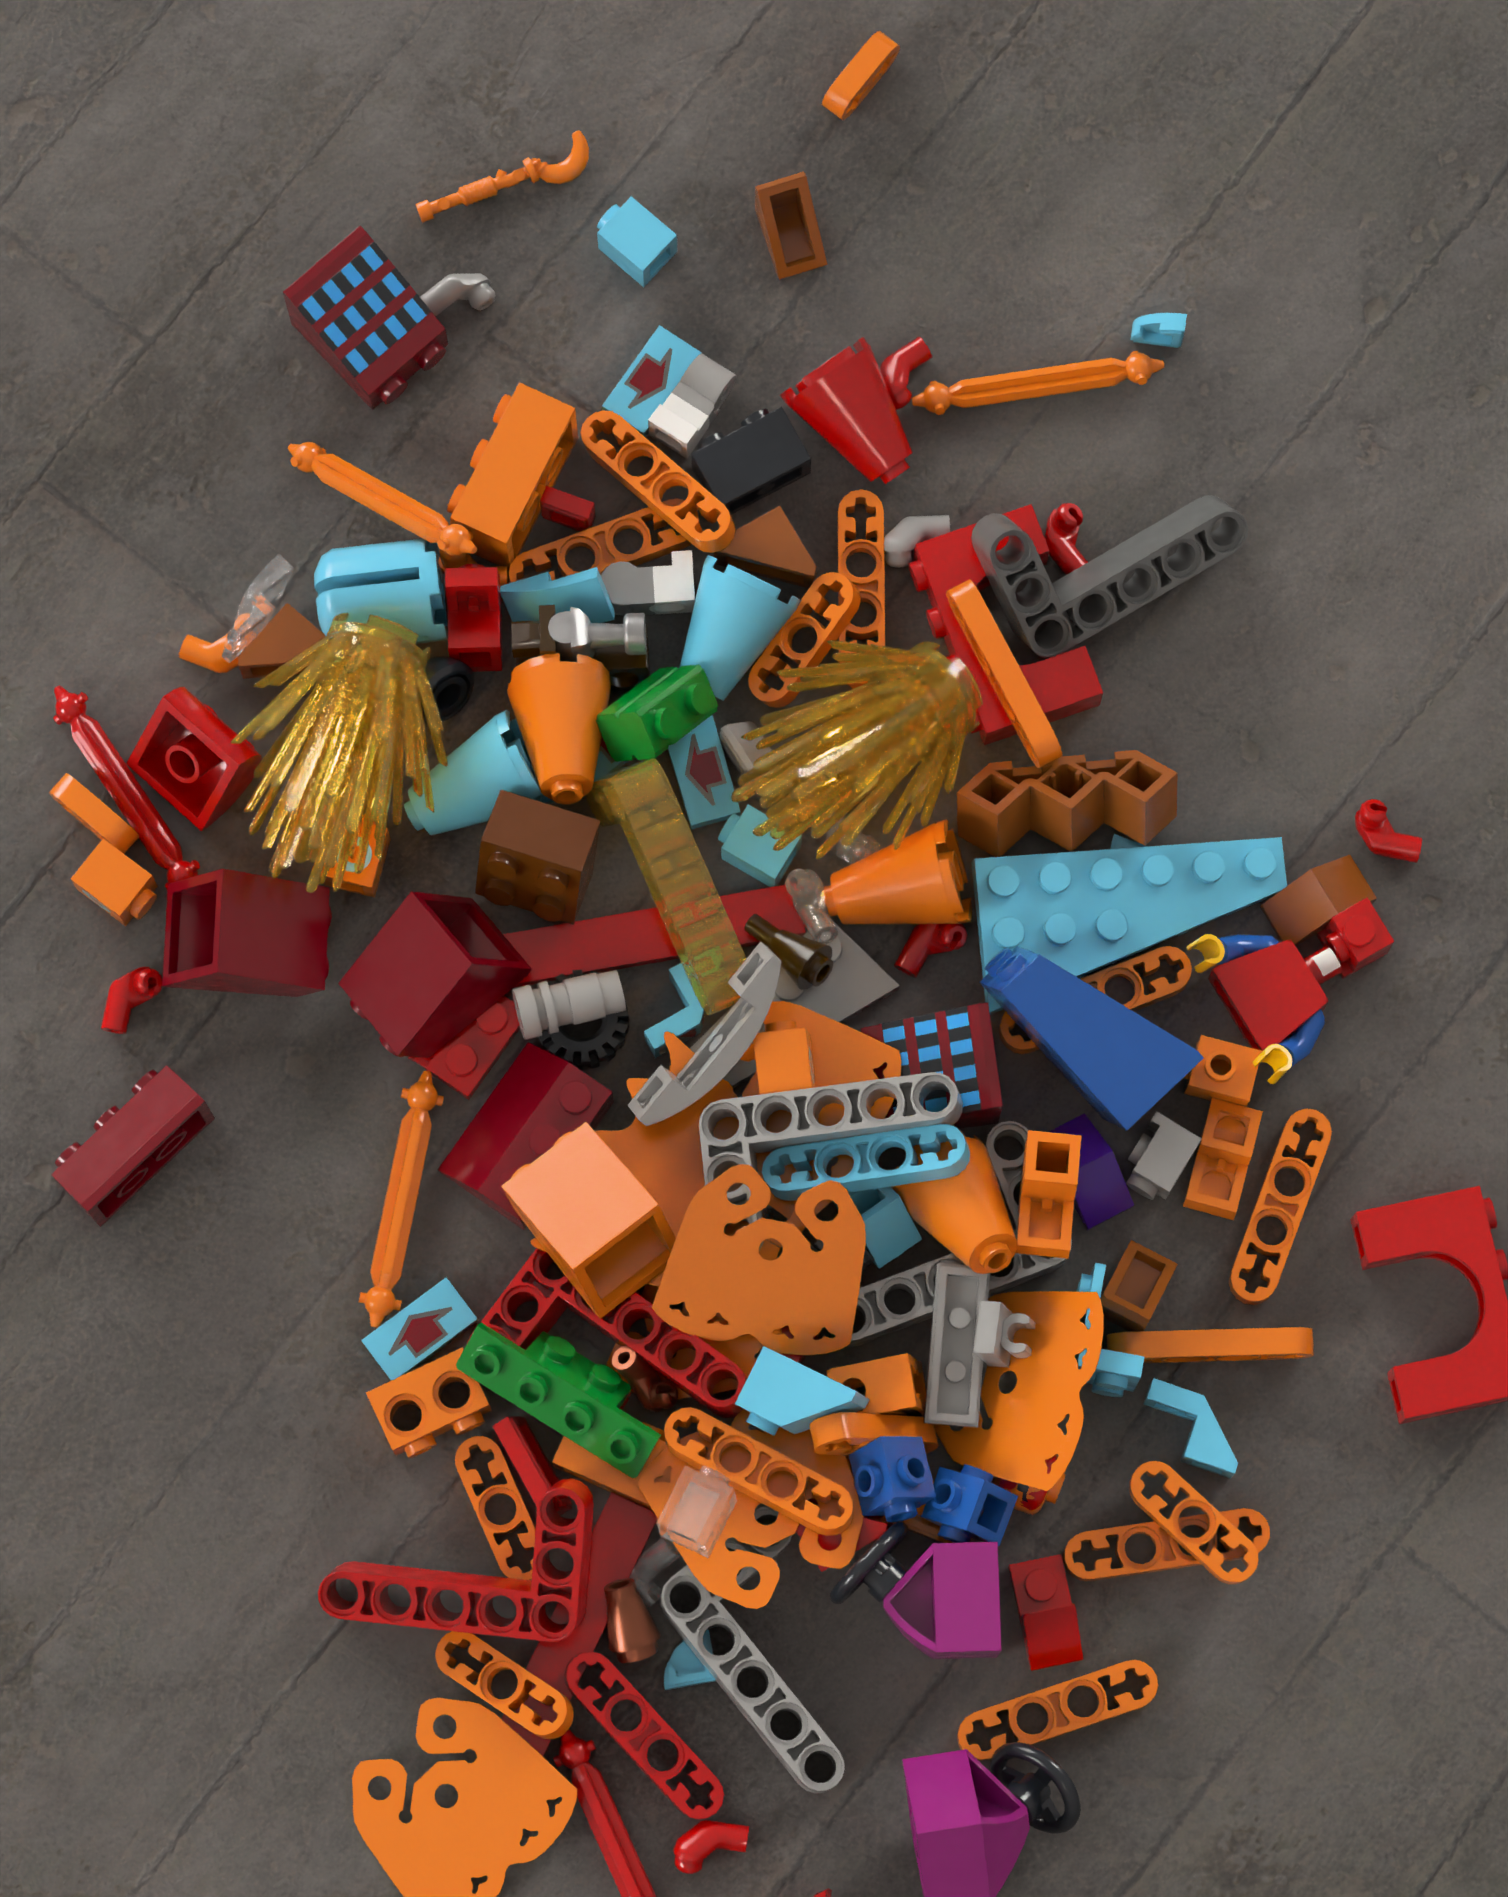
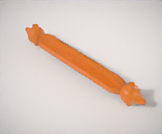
M1133 351L1125 361L1106 358L960 380L949 388L945 384L932 381L922 393L912 397L911 401L913 406L924 407L932 413L942 415L950 405L969 408L1110 387L1117 385L1125 379L1139 385H1144L1153 373L1164 368V361L1152 359L1144 353Z
M304 442L288 446V450L293 456L290 459L292 466L297 467L303 472H314L321 482L430 543H437L439 549L444 550L450 555L474 554L477 551V547L471 541L473 539V532L471 530H467L459 524L449 525L440 513L338 456L326 454V450L320 448L316 443Z
M423 1071L419 1080L409 1089L402 1088L401 1098L407 1099L408 1105L411 1108L401 1120L370 1274L374 1287L367 1293L360 1292L358 1300L359 1303H364L366 1310L369 1312L371 1327L378 1328L385 1316L389 1315L393 1310L400 1311L402 1301L396 1300L391 1290L401 1279L432 1130L428 1111L432 1110L435 1105L442 1106L444 1096L438 1095L436 1088L433 1086L432 1073L430 1071Z

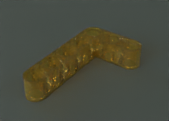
M654 758L630 763L595 779L592 790L585 795L589 807L595 818L601 821V826L621 824L701 1007L707 1015L711 1016L735 1005L741 997L728 984V981L747 958L660 763Z

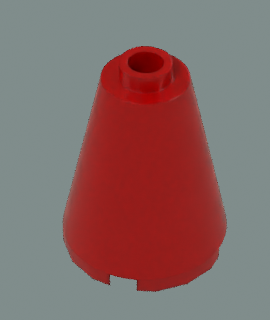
M862 337L853 344L858 352L857 354L848 346L802 378V381L795 385L799 391L798 395L790 387L780 396L798 416L870 482L880 477L883 483L887 484L910 468L905 458L913 452L872 348L865 337Z

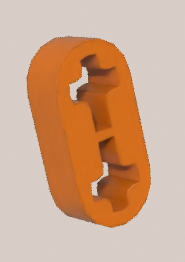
M881 31L874 33L830 86L823 98L822 106L842 121L848 118L892 65L899 53L900 45Z
M66 773L50 790L49 794L67 812L100 840L104 838L123 854L140 837L128 823L71 775Z

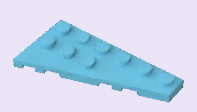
M1282 837L975 858L971 864L982 975L984 978L988 974L985 967L999 952L1006 948L1013 951L1018 946L1040 954L1076 977H1082L1151 948L1162 941L1177 935L1180 936L1205 923L1273 897L1287 887ZM984 988L985 1003L988 1002L990 1015L1003 1010Z

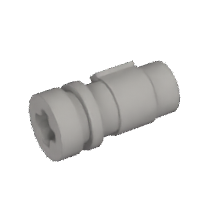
M617 970L600 974L590 973L562 980V983L548 985L547 981L537 983V989H532L530 985L512 989L515 1009L524 1040L542 1036V1030H548L549 1034L559 1032V1026L585 1023L605 1018L606 1015L626 1011L624 993Z

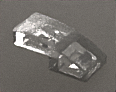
M280 554L271 560L256 576L239 605L222 652V657L228 663L238 657L269 623L275 610L272 603L279 599L285 590L294 567Z

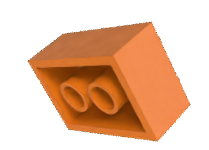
M520 382L512 396L504 394L493 417V422L498 425L489 441L481 439L470 462V467L475 470L466 486L459 484L456 487L447 507V512L452 514L450 525L459 524L473 532V539L471 541L477 547V551L474 554L499 566L507 565L508 570L512 561L520 554L541 513L540 500L546 485L554 487L578 440L575 408Z

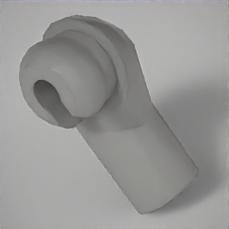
M481 273L449 274L420 296V298L432 313L438 316L455 301L469 300L472 308L483 310L495 301L496 293L489 286L491 281Z
M949 515L909 516L902 519L884 537L885 562L895 568L908 566V563L912 561L911 550L915 548V544L950 532Z

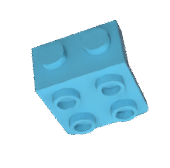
M1095 1263L1090 1275L1082 1273L1076 1292H1097L1099 1297H1101L1106 1264ZM1090 1308L1087 1309L1086 1314L1082 1317L1081 1322L1086 1325L1087 1329H1090L1091 1327L1090 1321L1088 1320ZM1087 1348L1080 1354L1075 1355L1078 1369L1082 1368V1357L1086 1354ZM1101 1349L1096 1371L1087 1382L1093 1384L1091 1391L1110 1397H1123L1124 1390L1133 1392L1141 1378L1144 1356Z

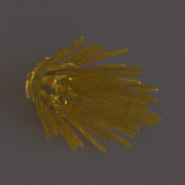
M348 612L336 615L332 619L327 636L253 685L258 688H264L269 684L280 686L305 668L231 741V744H240L268 718L254 733L252 738L254 741L262 739L280 723L317 681L312 692L255 768L254 777L260 778L263 776L244 809V812L253 811L271 783L249 827V834L252 836L260 829L303 746L266 828V838L262 849L272 848L281 825L285 826L269 864V872L275 879L282 869L290 866L293 857L298 863H304L309 859L314 865L306 885L308 893L314 892L319 883L323 884L325 882L329 868H333L336 864L338 854L339 858L332 885L334 891L340 889L349 856L352 859L354 857L361 825L362 830L354 865L355 873L360 874L364 869L373 821L376 823L374 855L381 861L392 787V820L396 826L402 822L404 745L406 776L413 779V790L419 797L423 794L424 786L426 807L434 813L427 738L421 701L438 762L445 767L448 765L441 738V731L444 732L425 671L431 655V649L427 647L422 651L415 645L418 634L410 629L374 615H369L367 624L347 622Z
M835 640L827 641L833 649L858 653H835L832 655V658L838 662L846 663L819 664L820 667L793 668L777 671L776 673L784 678L801 677V682L789 684L787 690L799 692L868 681V683L843 693L763 715L760 722L765 726L752 730L741 737V739L751 741L777 730V733L757 743L756 749L758 750L768 748L820 723L823 724L756 759L753 769L738 778V784L741 787L732 793L731 799L733 802H742L756 793L762 796L759 803L762 808H769L766 811L768 819L755 827L752 832L756 836H763L770 831V836L773 839H779L773 846V850L779 851L810 827L812 838L822 837L867 796L838 825L839 828L817 849L816 859H820L841 838L843 846L851 845L901 780L919 761H922L883 826V834L891 832L907 804L911 803L893 840L894 850H897L917 811L920 813L923 805L924 808L920 817L922 826L928 824L944 779V788L947 794L950 793L951 789L954 791L966 736L980 725L978 721L975 722L976 709L983 705L980 690L973 675L961 659L958 658L951 662L944 655L935 651L940 647V644L934 642H921L906 650L875 644L865 645Z

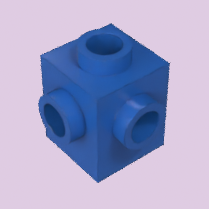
M880 1436L849 1455L854 1485L863 1516H885L887 1522H901L915 1517L918 1514L917 1508L936 1498L933 1478L922 1437Z
M964 1464L960 1473L939 1467L933 1483L936 1498L926 1503L921 1517L941 1526L938 1536L951 1542H969L973 1538L983 1542H998V1546H1000L1018 1496L993 1484L994 1476L979 1468Z

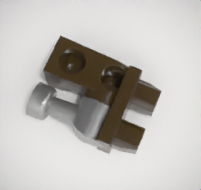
M539 605L538 621H517L511 623L513 658H516V666L528 659L545 654L560 653V661L577 662V654L586 655L602 662L610 674V691H630L650 676L649 638L644 613L626 614L623 624L591 623L588 616L578 608L570 607V611L556 614L555 605Z

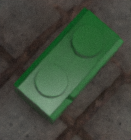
M699 664L681 666L679 669L677 666L659 668L597 715L596 722L609 754L615 762L632 761L635 758L637 760L655 759L666 751L669 745L675 744L717 712L718 703L706 673Z

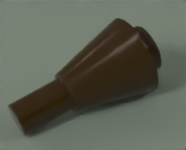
M758 914L752 915L746 922L744 930L772 950L781 960V967L799 989L805 990L812 985L817 987L830 975L833 968L831 946L783 929L779 930Z

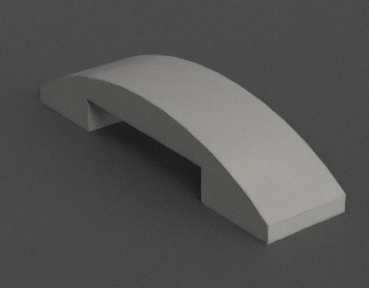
M760 941L728 981V984L741 998L680 1073L675 1076L660 1064L628 1104V1107L637 1119L644 1125L649 1126L663 1121L695 1103L729 1073L751 1045L770 1009L781 967V960L764 943Z

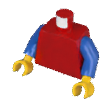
M1205 934L1187 945V951L1197 949L1204 956V961L1194 967L1197 973H1203L1218 964V966L1212 969L1208 980L1250 1048L1262 1051L1253 1061V1065L1256 1067L1260 1062L1269 1064L1273 1068L1274 1074L1267 1081L1270 1084H1275L1292 1066L1311 1053L1325 1025L1322 1011L1329 1001L1320 985L1342 973V967L1336 955L1326 945L1303 959L1291 939L1279 943L1274 937L1266 935H1231L1217 938L1212 934Z

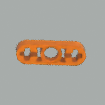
M829 572L819 576L802 597L796 611L772 639L752 667L748 677L749 688L752 694L765 705L774 708L784 707L796 698L858 611L860 593L848 578L836 572ZM829 590L833 592L840 591L841 596L844 598L840 606L836 604L829 605L828 600L824 598ZM813 610L830 622L826 628L815 618L809 616ZM804 627L814 628L817 633V641L814 647L806 653H796L792 647L794 634ZM782 653L799 664L796 670L779 658ZM770 673L774 676L780 675L779 678L784 682L783 687L779 691L774 688L769 689L768 684L764 682Z
M840 1412L817 1418L809 1424L814 1450L818 1454L849 1456L880 1436L922 1437L926 1454L936 1450L939 1446L934 1424L924 1423V1417Z
M474 1436L468 1438L457 1449L455 1465L496 1561L507 1578L532 1580V1569L529 1572L522 1573L518 1566L509 1568L507 1560H510L514 1553L508 1539L504 1540L500 1545L495 1540V1535L509 1534L515 1531L522 1523H525L528 1532L517 1534L523 1548L526 1551L534 1549L535 1527L501 1449L496 1442L488 1437ZM479 1447L483 1454L490 1452L494 1454L495 1459L488 1462V1468L493 1480L495 1481L501 1475H504L507 1481L506 1484L493 1485L487 1488L479 1496H476L473 1488L484 1486L481 1476L476 1469L467 1471L465 1468V1463L471 1460L470 1450ZM496 1495H507L516 1504L514 1518L504 1525H496L490 1522L485 1514L487 1502ZM533 1559L530 1560V1564H531V1567H532V1568H533Z
M1160 1461L1143 1463L1135 1470L1129 1482V1492L1132 1500L1215 1578L1226 1584H1239L1247 1580L1255 1572L1258 1565V1552L1253 1542L1175 1470ZM1145 1473L1151 1478L1157 1476L1158 1473L1162 1474L1166 1478L1163 1489L1173 1499L1179 1490L1187 1495L1188 1498L1175 1506L1169 1519H1166L1159 1512L1168 1505L1160 1496L1155 1494L1150 1499H1147L1141 1493L1145 1484L1140 1478ZM1190 1507L1201 1509L1209 1520L1207 1532L1198 1538H1190L1184 1535L1178 1525L1180 1513ZM1218 1526L1227 1532V1535L1223 1536L1219 1542L1231 1551L1239 1546L1246 1552L1242 1562L1247 1567L1243 1572L1237 1568H1233L1229 1572L1223 1570L1220 1565L1224 1562L1225 1558L1214 1546L1211 1548L1208 1556L1199 1549V1547L1205 1545L1214 1537Z
M451 1631L439 1641L435 1658L438 1667L444 1674L541 1738L555 1739L568 1731L573 1722L574 1711L570 1700L561 1692L472 1633ZM471 1643L468 1653L485 1664L480 1674L463 1663H459L454 1669L457 1660L451 1654L456 1646L465 1649ZM492 1655L493 1659L489 1662V1657ZM502 1670L514 1671L518 1679L516 1691L508 1698L497 1699L491 1690L494 1676ZM478 1678L477 1684L474 1685L473 1681ZM532 1684H535L536 1687L531 1690ZM529 1695L547 1706L556 1700L552 1709L558 1714L557 1719L553 1723L544 1720L538 1726L541 1716L524 1704ZM520 1707L519 1713H516L515 1710Z

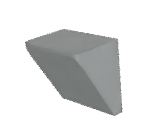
M746 721L727 724L721 728V746L744 781L749 783L778 764L775 754L753 722Z

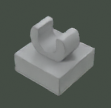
M980 1301L973 1353L988 1366L1009 1367L1011 1355L1016 1358H1027L1032 1353V1349L1027 1344L1013 1342L1015 1332L1021 1328L1035 1329L1036 1323L1026 1314H1013L1002 1302Z

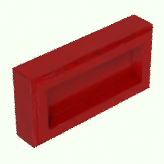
M508 1416L492 1427L538 1508L539 1500L559 1479L525 1417ZM557 1495L554 1497V1508L559 1515L572 1509L571 1505L573 1504L568 1496Z

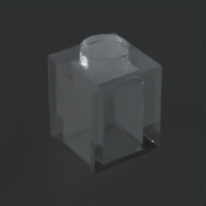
M685 1466L656 1522L660 1536L709 1558L737 1502L734 1488L729 1486L730 1479L709 1467L702 1466L698 1472Z

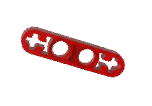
M592 1651L579 1653L573 1657L567 1664L564 1674L566 1686L571 1694L681 1813L687 1817L699 1820L716 1814L722 1806L724 1792L723 1786L711 1770L609 1659L600 1653ZM582 1662L587 1666L598 1663L603 1670L599 1673L598 1678L607 1689H611L614 1681H617L622 1687V1691L613 1694L606 1700L600 1711L593 1705L594 1700L602 1697L598 1691L590 1685L581 1689L576 1683L581 1676L576 1668ZM625 1699L636 1703L641 1712V1719L637 1727L626 1732L617 1729L613 1725L610 1716L613 1706L620 1700ZM656 1740H668L674 1744L677 1750L676 1763L666 1771L655 1770L648 1762V1748ZM688 1760L695 1766V1769L686 1773V1775L693 1783L702 1785L708 1782L712 1788L707 1794L708 1799L711 1801L707 1808L699 1804L690 1808L685 1802L689 1799L690 1792L681 1782L678 1781L673 1790L666 1784V1780L675 1777L682 1771Z

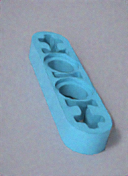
M936 1124L775 1149L766 1157L763 1162L762 1175L775 1197L794 1201L803 1192L829 1180L839 1182L849 1193L954 1177L965 1170L968 1165L970 1149L964 1135L958 1128L950 1124ZM950 1142L953 1149L949 1151L948 1159L940 1161L936 1153L940 1151L941 1143ZM914 1145H920L924 1153L920 1154L923 1161L922 1165H918V1158L913 1148ZM899 1147L906 1151V1159L899 1168L884 1170L878 1166L879 1157L886 1149ZM838 1155L852 1157L854 1159L853 1168L846 1176L833 1178L827 1175V1164L833 1157ZM811 1160H814L815 1171L818 1175L817 1180H813L808 1172L813 1171L809 1163ZM793 1164L797 1172L792 1174L791 1182L783 1183L779 1175L784 1174L786 1165Z

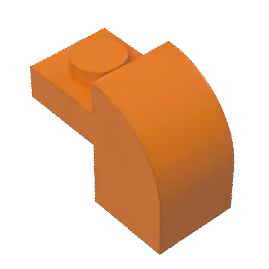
M1028 1130L1019 1194L1016 1253L1069 1259L1074 1199L1078 1185L1081 1135Z

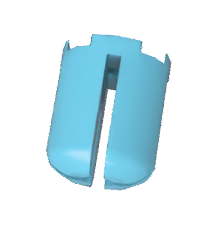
M424 539L335 548L323 554L314 572V586L316 592H318V597L316 598L317 615L322 633L344 652L448 640L445 626L448 625L444 585L441 581L440 569L437 568L436 555H439L437 543H430Z

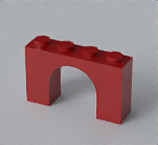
M1032 504L1004 513L1003 515L1011 519L1029 535L1043 565H1047L1049 548ZM975 523L915 544V561L908 563V567L917 592L926 590L932 608L926 610V616L935 639L943 637L950 655L943 659L949 679L953 687L961 684L968 703L961 705L966 725L971 734L979 732L985 746L1016 735L1017 732L961 629L946 596L947 590L969 579L973 581L979 592L990 585L972 545L971 537L976 525ZM1009 536L1004 537L998 543L996 551L1006 546ZM1086 646L1036 663L1019 665L1049 723L1101 704L1103 690Z
M1480 1186L1356 1212L1350 1220L1362 1270L1414 1259L1427 1258L1439 1260L1453 1266L1466 1277L1475 1292L1478 1302L1477 1326L1471 1340L1464 1348L1449 1355L1394 1366L1387 1372L1399 1424L1508 1401V1300L1503 1283L1504 1280H1508V1262L1503 1249L1495 1250L1491 1229L1497 1228V1219L1491 1198L1483 1199Z

